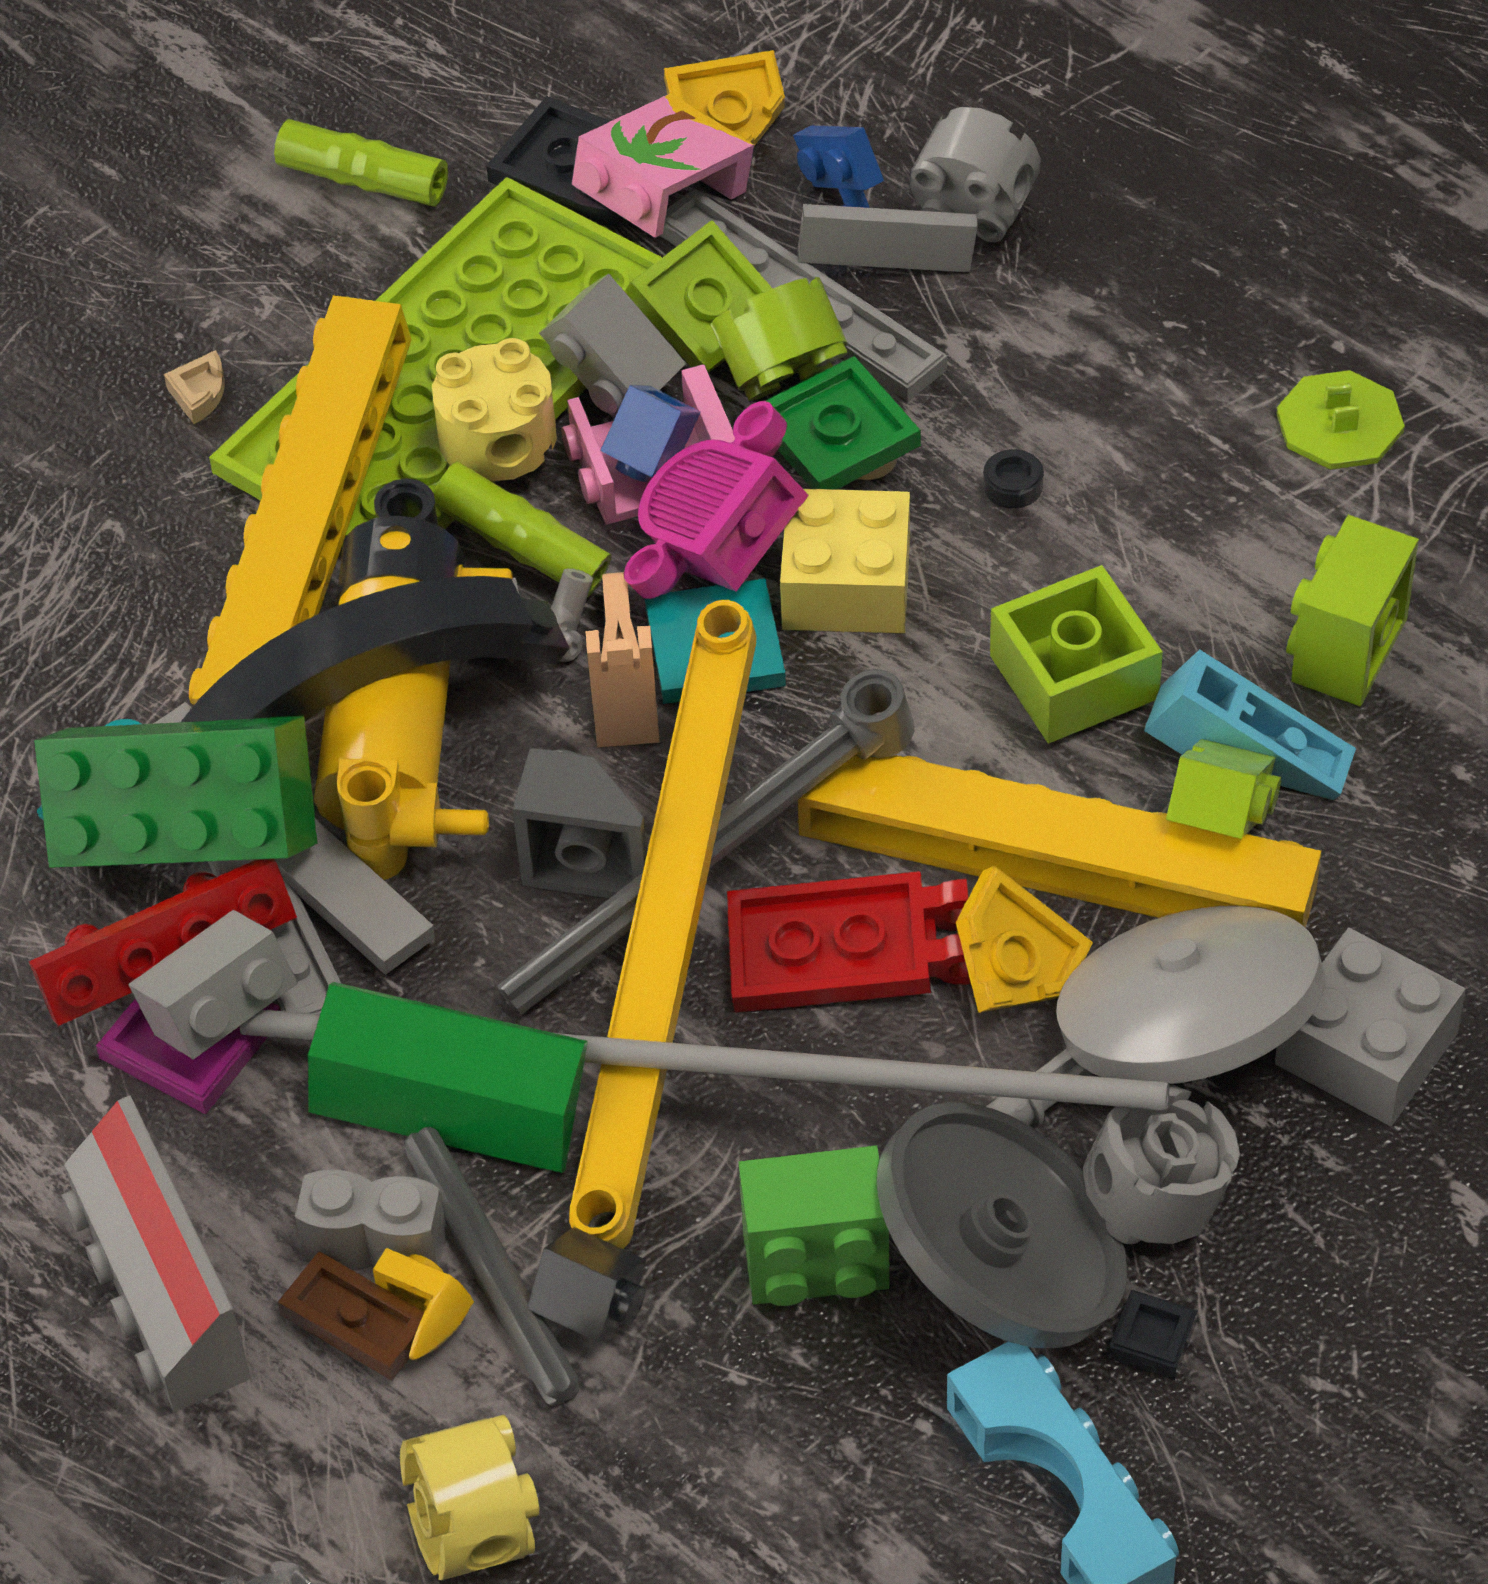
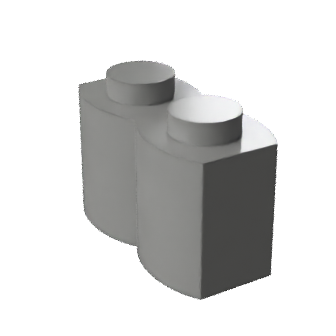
M320 1170L304 1175L295 1220L305 1260L310 1262L320 1251L354 1271L369 1266L374 1267L384 1250L389 1248L407 1257L412 1254L424 1256L440 1267L447 1234L440 1188L425 1180L406 1176L386 1177L371 1182L359 1174L344 1170Z

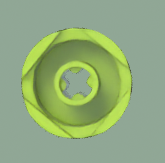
M815 277L810 283L807 278H803L767 290L746 300L748 306L744 309V315L734 319L729 309L711 322L738 390L745 392L748 401H754L776 392L781 388L779 382L798 373L801 381H805L833 367L831 362L847 355L845 347L848 342L820 277Z

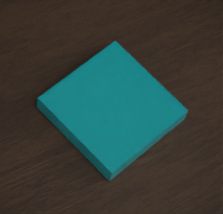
M765 578L744 581L737 591L715 585L669 592L652 599L644 598L663 704L680 702L697 619L701 611L708 604L718 600H730L741 605L748 612L755 628L756 647L746 692L786 686L785 668ZM726 632L718 638L728 637L734 632Z

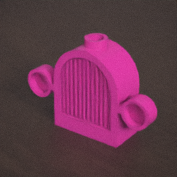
M760 401L754 403L738 416L733 426V435L735 437L733 442L729 443L723 440L712 439L690 445L670 458L648 483L640 500L638 519L643 531L655 544L645 546L637 551L630 558L624 570L625 581L642 598L652 599L669 593L685 572L737 591L797 512L798 507L809 496L777 460L772 458L782 444V438L787 429V422L769 402Z

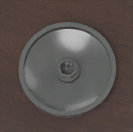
M947 1102L925 1107L916 1112L886 1144L880 1156L877 1170V1192L886 1226L901 1255L913 1272L938 1299L955 1313L983 1331L1003 1340L1023 1346L1046 1349L1071 1346L1083 1341L1116 1310L1124 1294L1127 1280V1262L1124 1245L1109 1234L1106 1229V1220L1100 1216L1087 1196L1081 1168L1047 1137L1024 1122L998 1110L978 1104Z

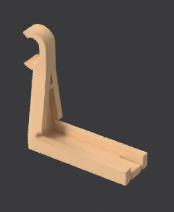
M624 572L602 574L606 618L602 654L600 651L599 631H585L597 748L659 743L650 626L637 627L638 646L630 619L628 583L624 579Z

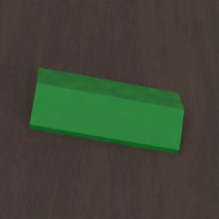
M332 982L329 984L308 1053V1112L409 1136L411 1133H418L425 1127H431L438 1131L447 1146L563 1173L566 1170L588 1041Z

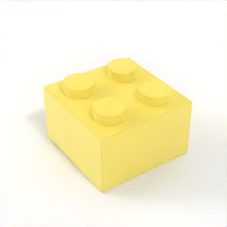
M803 489L809 496L798 507L797 512L784 528L780 577L782 630L905 633L910 550V492Z

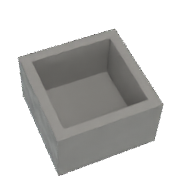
M1348 927L1322 962L1325 973V987L1319 1005L1307 1022L1294 1035L1277 1047L1275 1064L1381 1122L1392 1126L1458 1034L1466 988Z

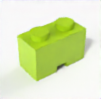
M1200 739L1193 745L1192 750H1187L1180 756L1166 820L1242 839L1256 824L1262 825L1267 814L1272 815L1281 786V777L1272 775L1276 757Z

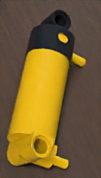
M398 479L384 485L377 492L374 499L376 518L355 526L344 539L335 607L368 594L424 580L464 576H491L512 579V572L508 568H463L465 556L458 540L444 528L438 526L432 490L428 485L419 480ZM450 660L427 664L390 675L349 693L325 708L314 802L323 817L336 827L345 830L348 849L383 880L397 875L403 869L407 860L408 847H437L439 834L486 835L489 830V813L486 810L440 808L437 783Z

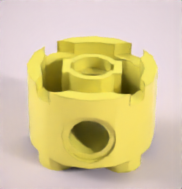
M508 338L500 341L498 344L479 345L460 353H449L438 360L436 364L437 375L432 384L433 403L440 452L448 464L451 466L458 461L491 482L515 479L538 468L545 461L544 452L549 449L550 445H552L553 450L557 434L550 372L540 358L530 353L528 344L521 339Z
M505 1415L477 1420L402 1441L400 1465L403 1486L414 1484L415 1502L407 1504L410 1520L424 1560L433 1575L439 1574L438 1580L453 1578L521 1559L535 1551L534 1536L528 1519L539 1515L538 1497L530 1475L528 1473L517 1475L512 1457L516 1454L515 1439L509 1420Z

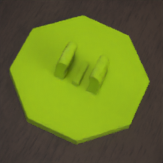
M1351 370L1304 376L1278 405L1276 411L1287 448L1330 470L1377 464L1404 433L1405 428L1394 392Z

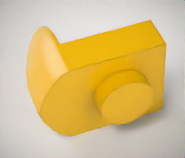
M386 1248L373 1268L375 1284L424 1311L409 1353V1359L411 1360L419 1359L440 1347L459 1328L474 1303L471 1295L458 1280L444 1273L436 1263L424 1256L412 1254L407 1257Z

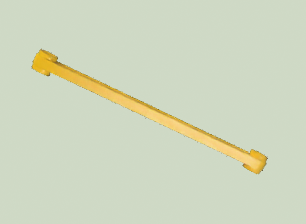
M718 600L708 604L701 611L697 619L694 640L607 1037L673 1043L756 647V632L752 619L748 612L734 601ZM726 632H734L728 637L718 638ZM601 1064L570 1204L569 1223L571 1228L580 1229L622 1249L629 1244L633 1235L667 1069ZM604 1212L615 1213L613 1219L608 1224L596 1228L588 1227L590 1221L595 1216Z

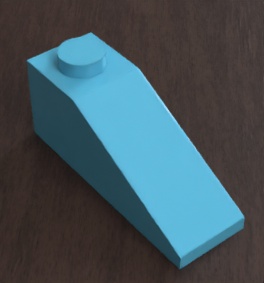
M1200 649L1160 686L1144 729L1145 732L1182 755L1187 750H1192L1193 745L1200 739L1276 757L1272 775L1281 777L1282 787L1335 800L1341 795L1356 750L1352 745Z

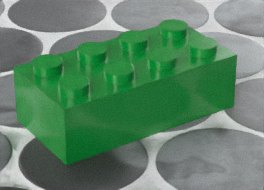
M304 716L66 728L34 740L49 868L289 858L318 844Z

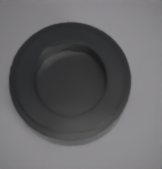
M1018 449L1000 451L991 456L985 463L983 470L984 492L989 500L1001 507L1022 508L1034 503L1043 491V466L1039 459L1029 452Z

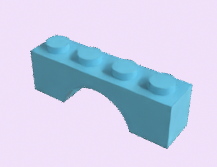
M1008 1341L947 1374V1409L984 1462L1018 1460L1038 1465L1057 1476L1073 1494L1080 1514L1073 1527L1062 1540L1060 1573L1068 1584H1174L1176 1558L1179 1556V1550L1172 1533L1161 1519L1155 1518L1151 1521L1138 1503L1139 1493L1131 1475L1121 1463L1117 1462L1112 1465L1099 1448L1100 1439L1092 1420L1083 1409L1077 1408L1073 1410L1060 1393L1061 1383L1053 1365L1043 1354L1034 1356L1028 1346Z

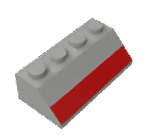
M131 1095L122 1098L113 1105L64 1164L72 1190L61 1194V1197L75 1231L79 1232L88 1228L95 1243L86 1246L85 1249L99 1283L102 1285L113 1280L119 1296L111 1299L110 1303L124 1337L128 1338L138 1334L144 1347V1351L135 1354V1358L150 1393L163 1388L173 1412H177L251 1379L233 1307Z

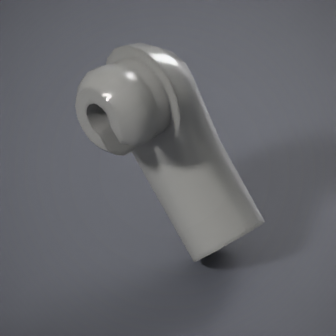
M564 569L551 606L559 627L570 647L560 660L561 662L574 660L579 655L583 645L582 637L576 630L593 578L589 574L577 569Z

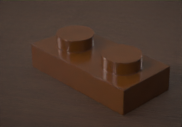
M320 1251L278 1300L279 1311L282 1317L391 1381L409 1360L411 1346L424 1315V1311Z

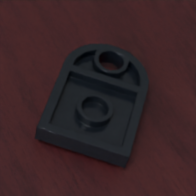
M546 96L486 165L488 182L499 185L508 177L599 225L615 226L631 223L572 185L579 136L610 122L609 120Z

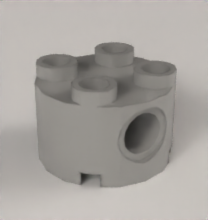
M959 107L950 110L946 119H942V116L936 123L912 167L909 186L917 203L922 207L921 211L976 214V235L988 242L1001 241L1007 229L1015 221L1040 173L1041 157L1034 142L1026 133L1019 140L1014 134L1009 132L1013 122L1002 115L982 108Z
M1169 1085L1167 1110L1115 1106L1109 1112L1085 1160L1083 1177L1087 1196L1100 1216L1106 1220L1107 1231L1117 1241L1125 1244H1135L1141 1240L1149 1243L1173 1244L1200 1235L1205 1230L1231 1181L1240 1156L1236 1133L1223 1113L1207 1101L1204 1108H1201L1196 1103L1189 1101L1188 1098L1191 1091L1175 1085Z

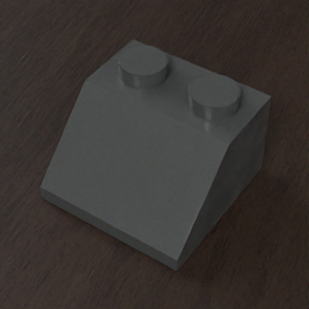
M530 748L512 808L522 886L611 898L643 873L647 856L643 815L594 756L581 755L564 749L552 751Z

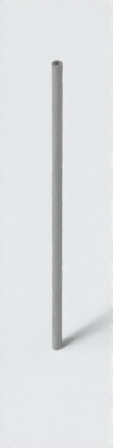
M261 1010L240 1025V1032L242 1035L313 1040L320 1014ZM560 1034L588 1041L584 1063L1167 1110L1169 1103V1082Z

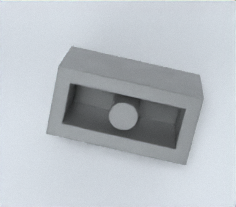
M610 274L584 289L539 332L550 345V350L555 359L563 366L571 369L589 390V395L595 405L602 411L609 413L613 419H615L630 385H646L660 390L686 364Z
M232 910L128 985L154 1035L191 1059H195L289 991L298 982L274 933L239 912Z

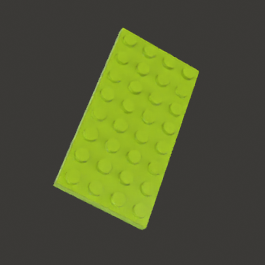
M506 177L375 300L401 304L412 341L345 538L355 526L376 518L374 499L377 492L384 485L394 480L408 478L423 482L434 492L441 477L450 467L440 452L432 384L437 375L436 364L441 357L449 353H460L474 346L498 344L500 341L508 338L521 339L530 347V353L540 358L550 372L556 419L568 407L567 400L579 397L587 388L570 368L563 366L555 359L550 350V345L539 332L584 289L607 274H610L625 291L631 281L662 257ZM298 374L209 457L213 474L260 501L262 499L261 483L264 470L268 464H274L280 447L279 430L282 419L287 414L291 415L297 399L296 382ZM436 508L438 526L446 529L455 519Z

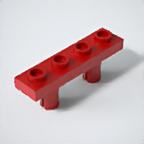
M255 859L218 877L208 871L196 872L188 877L184 883L183 892L100 930L90 924L78 925L71 929L65 937L64 946L28 961L53 1021L57 1026H60L132 993L128 985L232 910L239 912L269 930L297 918L276 860Z

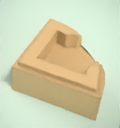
M216 350L164 374L168 391L193 424L207 417L217 407L223 396L225 378L221 359Z

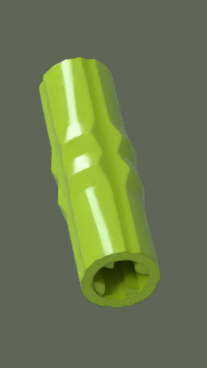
M287 119L280 128L275 142L274 156L277 165L328 178L342 186H356L366 192L384 193L434 207L439 203L446 189L448 180V164L446 160L397 148L381 140H368L355 133H341Z
M458 461L447 469L433 492L437 509L482 535L493 547L508 551L518 562L536 568L559 583L564 569H577L589 574L593 581L587 598L600 584L602 574H606L612 560L610 553L560 524L549 512L534 508L524 497L509 493Z

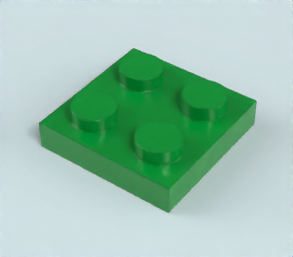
M855 356L766 400L787 422L786 433L782 438V444L778 451L811 489L837 490L921 446V430Z

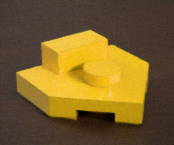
M774 50L664 68L667 94L672 93L753 143L754 147L785 108V95Z
M996 866L982 871L956 921L978 1013L1059 998L1066 980L1079 964L1085 960L1093 944L1090 939Z

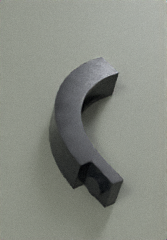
M464 576L424 580L388 588L343 603L309 618L271 639L219 678L198 699L181 722L304 716V720L307 721L325 707L349 693L372 682L415 667L441 661L482 657L506 658L557 665L570 647L548 602L521 598L511 578Z

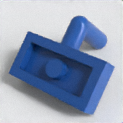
M811 125L793 135L799 149L797 152L798 165L803 175L812 182L813 187L837 188L844 203L842 206L870 208L863 190L883 182L884 179L864 127Z

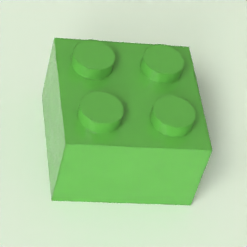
M877 1145L738 1161L743 1237L753 1305L772 1303L778 1306H789L800 1303L806 1298L831 1295L857 1298L866 1296L874 1290L889 1289V1230L880 1208L877 1192V1170L879 1165Z

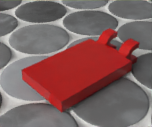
M917 871L727 891L731 992L735 1013L931 993L930 977H937L951 984H971L959 934L948 935L942 939H937L936 926L948 931H958L956 921L969 898L967 879L951 880L936 886L923 887L921 872Z

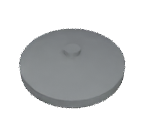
M1249 906L1198 908L1167 915L1134 927L1091 953L1066 980L1057 1001V1020L1069 1054L1081 1067L1095 1075L1107 1078L1169 1082V1084L1188 1082L1218 1075L1245 1065L1267 1054L1289 1039L1307 1022L1319 1005L1325 987V973L1313 936L1296 920L1275 911Z

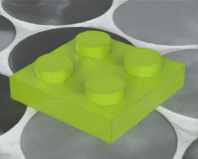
M711 220L631 281L624 292L691 368L704 364L709 374L726 360L711 322L729 309L734 319L744 315V309L748 306L746 300L770 290L772 287L716 223Z

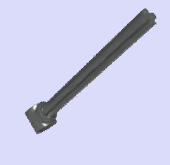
M867 670L853 676L844 685L840 696L841 706L830 714L832 726L721 811L709 868L854 755L863 760L869 756L884 758L893 756L905 749L911 742L915 729L903 685L897 676L885 670ZM642 874L497 985L499 992L516 1013L520 1015L525 1013L630 931Z

